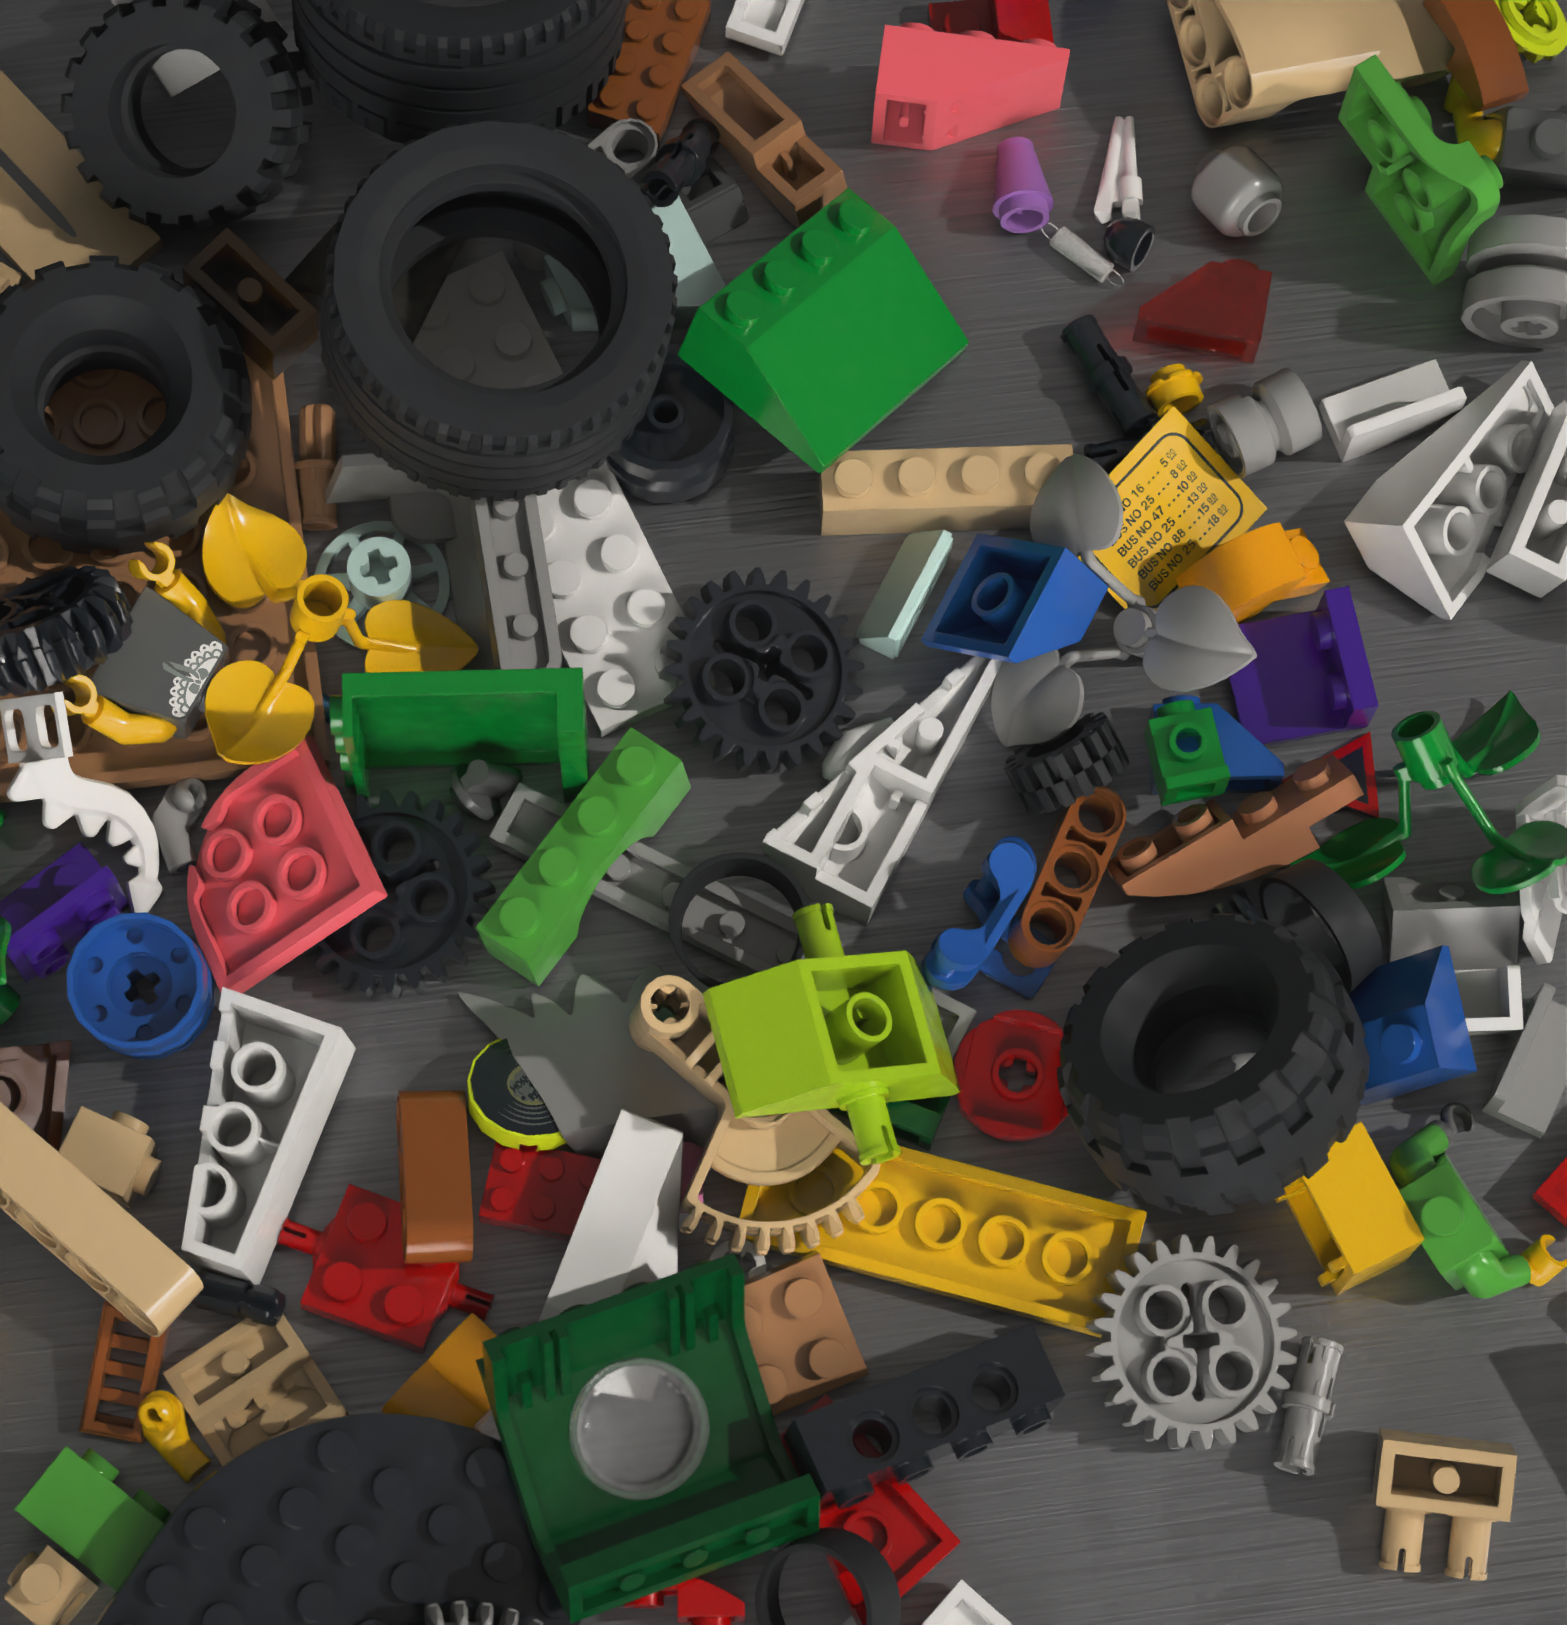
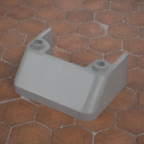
M373 453L340 456L325 490L326 503L388 499L392 523L402 537L418 544H445L456 622L479 647L476 657L462 670L560 668L562 652L536 494L526 495L525 499L520 500L510 498L503 499V501H493V498L482 497L480 500H471L470 497L449 495L448 491L438 488L433 490L427 488V485L419 481L414 482L407 478L406 473L399 469L395 471L390 468L388 462L382 457L377 458Z

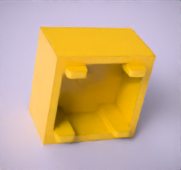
M1362 1122L1353 1126L1346 1141L1333 1144L1330 1152L1327 1153L1329 1162L1310 1179L1303 1175L1284 1188L1286 1194L1275 1199L1276 1203L1283 1200L1287 1201L1324 1271L1323 1274L1317 1277L1321 1287L1330 1283L1336 1295L1405 1262L1425 1240Z

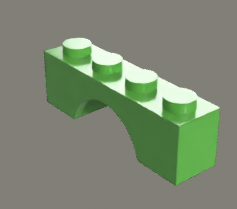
M630 727L476 926L488 953L539 987L577 938L579 924L585 907L607 870L633 843L645 837H654L691 789L682 760Z

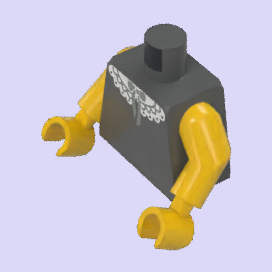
M1451 75L1443 107L1453 114L1457 143L1460 144L1469 140L1480 156H1488L1499 169L1503 183L1567 191V113L1506 106L1484 116L1483 111H1477Z
M144 542L147 549H150L156 558V564L150 572L141 561L136 559L129 560L128 570L132 576L141 580L155 581L156 584L154 587L155 591L146 586L144 587L130 611L133 619L131 625L132 633L123 641V646L118 652L107 655L108 659L104 664H99L91 680L86 676L76 675L67 679L64 684L72 688L76 698L74 705L64 699L67 716L81 714L83 723L121 745L164 743L172 736L179 739H187L202 713L205 714L204 701L211 680L221 669L230 664L229 648L225 645V631L205 597L180 570L174 569V554L164 543Z

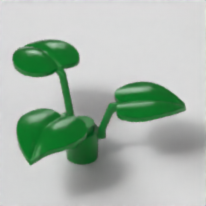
M1508 691L1503 698L1453 742H1451L1442 719L1437 712L1421 711L1407 716L1397 723L1391 732L1393 741L1403 762L1393 767V771L1398 779L1399 823L1390 818L1364 820L1343 830L1311 854L1290 864L1292 866L1305 859L1320 861L1334 870L1352 889L1361 888L1380 880L1398 867L1406 857V851L1400 842L1408 839L1412 833L1410 780L1420 783L1427 790L1438 789L1451 782L1490 844L1495 847L1482 854L1473 863L1471 878L1477 888L1490 894H1505L1524 889L1550 875L1556 867L1567 863V828L1552 821H1532L1519 827L1506 839L1496 831L1462 778H1470L1476 772L1482 775L1498 774L1527 758L1541 741V733L1536 721L1522 707L1512 691Z

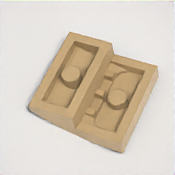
M283 1313L281 1320L275 1326L252 1322V1319L245 1318L163 1372L164 1377L182 1402L187 1413L205 1438L222 1467L230 1460L251 1449L255 1444L291 1428L327 1418L349 1415Z

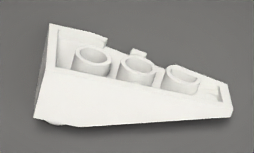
M622 1108L538 1322L557 1316L571 1306L577 1304L588 1305L622 1293L633 1284L639 1282L650 1283L677 1273L684 1132ZM647 1364L623 1366L604 1375L591 1387L590 1391L651 1401L663 1369Z

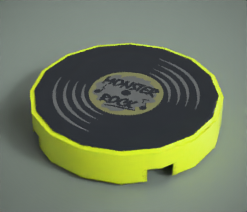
M500 1038L489 1043L473 1060L466 1085L469 1114L480 1130L501 1145L519 1149L520 1144L526 1146L537 1145L536 1151L552 1150L566 1144L567 1142L561 1135L542 1098L513 1057L507 1038L504 1040Z

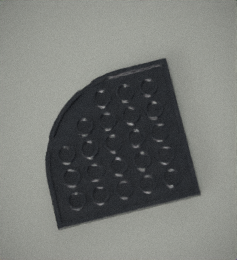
M378 1413L327 1418L291 1428L255 1444L251 1449L230 1460L219 1470L214 1471L201 1481L172 1511L153 1536L94 1625H426L424 1618L426 1605L438 1604L442 1611L444 1623L450 1622V1608L453 1601H465L468 1608V1622H474L476 1609L479 1603L482 1602L493 1605L492 1625H498L501 1615L509 1608L519 1612L517 1625H526L531 1619H537L543 1625H579L582 1620L570 1624L537 1554L501 1441L469 1427L435 1418L397 1413Z

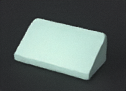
M946 530L914 532L905 538L855 633V637L859 639L860 644L888 658H898L951 556L953 545L952 533Z

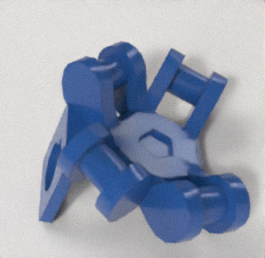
M1015 835L1005 836L996 842L992 852L982 862L981 870L983 875L980 880L975 879L969 882L963 892L965 902L980 919L981 927L971 930L950 928L940 932L932 942L930 951L922 960V973L933 987L941 990H957L966 987L977 972L980 971L1024 999L1031 1000L1035 997L1056 963L1054 962L1047 967L1036 968L1033 973L1026 976H1018L1011 973L1005 967L1002 953L994 949L1000 938L1008 943L1009 930L1015 918L1014 914L1030 890L1037 871L1036 856L1032 847L1023 838ZM1029 925L1030 932L1037 941L1046 945L1056 943Z

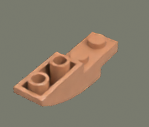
M1333 754L1325 759H1314L1301 765L1294 772L1293 778L1273 790L1258 792L1246 798L1239 805L1238 811L1231 815H1228L1213 799L1204 804L1199 803L1184 808L1174 816L1172 823L1149 837H1138L1123 845L1117 852V856L1109 860L1106 870L1127 896L1163 897L1195 894L1225 888L1277 870L1320 848L1309 827L1364 795L1354 774Z

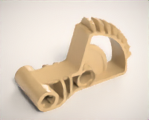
M665 975L657 977L650 982L630 1014L628 1028L631 1038L638 1047L648 1052H654L677 1072L676 1074L714 1103L718 1111V1119L680 1204L682 1210L689 1214L681 1224L680 1232L686 1236L690 1235L696 1228L699 1220L708 1224L709 1227L704 1235V1244L709 1247H713L716 1244L722 1230L731 1232L728 1247L729 1252L738 1254L742 1250L746 1235L754 1236L753 1249L756 1256H765L769 1251L770 1236H777L778 1247L781 1253L787 1255L795 1250V1232L800 1233L803 1243L808 1249L815 1248L820 1244V1234L817 1225L820 1223L826 1233L833 1239L843 1234L844 1230L838 1216L839 1212L853 1224H858L865 1218V1214L856 1198L878 1175L880 1163L873 1165L871 1160L869 1165H860L859 1152L853 1132L827 1109L775 1114L769 1117L735 1118L702 993L680 976ZM665 1007L674 1016L661 1022L653 1013L659 1012ZM836 1147H839L863 1169L862 1177L838 1201L813 1214L792 1220L777 1222L744 1220L714 1210L698 1199V1194L710 1167L736 1182L755 1186L780 1185L810 1173Z

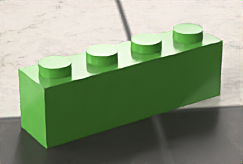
M65 1446L14 1510L117 1591L171 1512L141 1488L133 1498L112 1483L120 1472L91 1448H88L80 1457Z

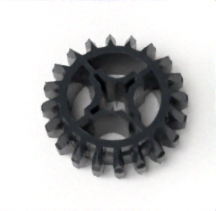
M88 565L79 569L74 566H68L58 572L48 570L42 576L32 579L26 577L24 582L16 586L5 587V591L0 594V696L10 693L14 696H22L30 690L36 689V691L42 692L46 687L57 683L64 685L67 679L76 675H85L87 669L97 664H104L108 659V654L120 650L123 646V641L132 633L131 625L133 619L129 612L131 606L124 589H120L115 577L111 576L109 570L96 569L95 566Z

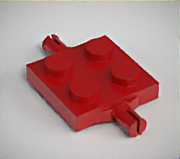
M352 1184L348 1185L336 1216L324 1228L323 1232L287 1218L283 1224V1230L280 1231L278 1237V1245H284L313 1256L312 1274L300 1301L302 1310L424 1354L435 1324L448 1312L449 1307L467 1314L473 1312L478 1318L486 1321L489 1309L492 1308L495 1299L494 1294H488L459 1283L460 1263H404L400 1202Z

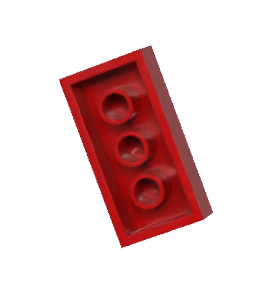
M496 1141L478 1214L480 1223L569 1242L602 1159L556 1149L536 1151L537 1145L526 1146L520 1144V1148L515 1149L503 1146Z

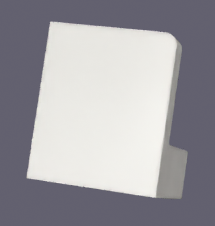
M1505 965L1498 969L1454 970L1469 1035L1511 1034L1523 1030L1520 965Z

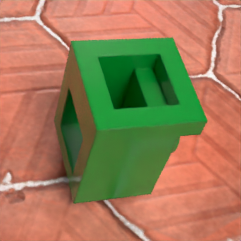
M1192 700L1175 701L1159 707L1156 710L1158 718L1149 719L1147 722L1144 738L1161 806L1224 794L1231 776L1228 764L1225 765L1212 708L1196 710ZM1194 737L1198 742L1199 748L1191 753L1184 752L1178 748L1176 740Z

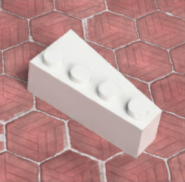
M222 987L219 1003L221 1018L217 1041L213 1042L210 1061L212 1076L207 1106H203L200 1124L202 1140L198 1165H194L181 1250L200 1268L220 1275L248 1281L249 1285L255 1286L260 1284L278 1241L280 1231L287 1219L356 1047L341 1027Z

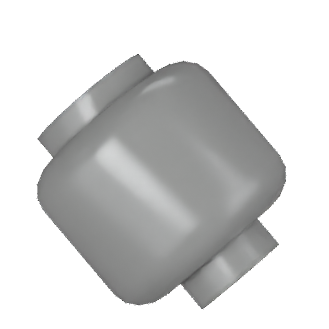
M1243 145L1231 146L1224 150L1216 149L1205 155L1198 163L1195 170L1196 177L1192 184V200L1196 208L1222 234L1229 237L1256 236L1268 229L1278 218L1282 208V182L1279 176L1254 150Z

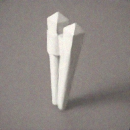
M1121 116L1114 118L1094 207L1095 219L1100 224L1112 221L1113 208L1122 207L1123 217L1141 219L1140 206L1143 204L1142 180L1137 176L1134 117L1127 116L1125 119Z

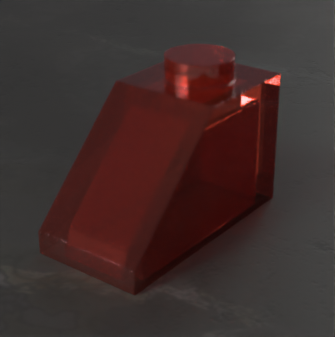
M1228 259L1222 263L1210 261L1139 308L1132 341L1254 363L1262 337L1272 272L1259 270L1258 266L1254 263L1241 259Z

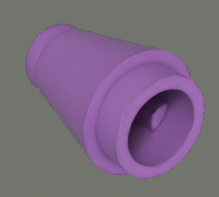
M1024 137L1008 138L997 146L998 156L993 214L1000 220L1001 226L1009 232H1033L1048 223L1049 212L1054 206L1053 198L1034 151L1033 142Z

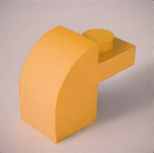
M1280 522L1259 527L1226 542L1202 557L1175 578L1179 588L1196 585L1214 591L1229 606L1238 625L1248 622L1274 601L1314 594L1330 582L1319 561L1317 549L1308 540L1303 528L1284 531Z

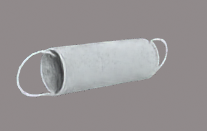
M1053 225L1058 232L1052 239L1049 238L1051 240L1049 243L1051 247L1100 283L1106 278L1109 280L1108 275L1113 270L1114 262L1066 227H1062L1059 230ZM1121 277V279H1122V281H1123V284H1122L1121 286L1116 285V284H1114V283H1112V284L1115 285V286H1118V287H1122V286L1124 285V280H1123V278Z

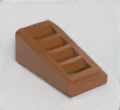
M105 1300L79 1431L144 1444L146 1438L143 1435L142 1424L138 1418V1408L147 1395L157 1391L171 1325L157 1338L153 1336L145 1338L116 1332L119 1321L132 1322ZM112 1348L147 1354L146 1364L141 1365L110 1359ZM106 1375L142 1381L140 1392L104 1385ZM100 1401L137 1407L135 1419L98 1412Z

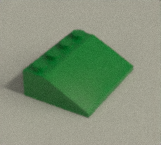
M848 187L701 305L694 316L678 356L820 475L967 348L969 341L896 226Z

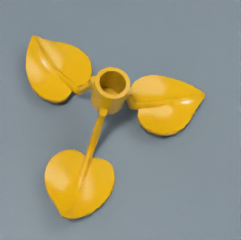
M228 493L219 506L215 505L205 528L201 552L203 573L208 585L221 600L237 608L252 607L259 603L266 595L274 604L294 600L290 611V623L293 630L297 633L277 675L263 663L244 660L225 666L211 680L204 701L205 718L216 752L225 761L242 765L267 763L288 754L305 739L314 718V700L307 690L298 685L288 683L287 680L291 676L307 642L329 640L338 632L340 625H344L352 642L358 649L368 650L364 660L365 673L462 670L476 657L479 647L461 627L426 606L406 600L384 601L373 606L366 615L364 621L366 637L363 636L354 620L356 616L355 610L347 608L349 603L347 590L338 579L330 575L317 574L301 580L306 568L307 551L301 536L290 524L278 516L250 506Z

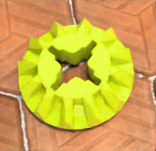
M1494 0L1507 23L1518 52H1523L1526 59L1534 64L1541 59L1551 61L1564 50L1567 45V22L1556 0Z

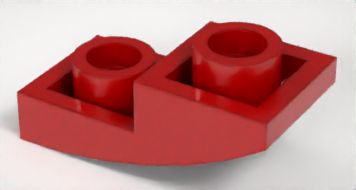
M698 1578L687 1580L624 1604L625 1608L634 1609L664 1607V1596H677L678 1623H691V1625H731V1622H744L745 1602L729 1592Z

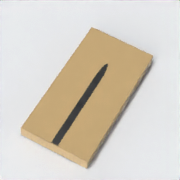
M0 70V251L30 282L35 279L34 270L58 261H63L65 267L90 263L89 255L118 256L120 264L139 267L141 262L145 263L164 247L162 239L149 225L145 226L129 219L128 208L112 209L99 198L100 192L104 189L103 185L99 181L86 183L77 169V166L85 161L84 157L77 149L68 150L65 137Z

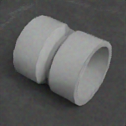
M1284 368L1255 382L1251 396H1245L1240 391H1236L1209 404L1206 409L1207 421L1210 424V431L1213 432L1217 448L1225 462L1239 478L1249 476L1273 464L1278 450L1285 455H1292L1321 441L1322 425L1314 402L1303 382L1289 368Z

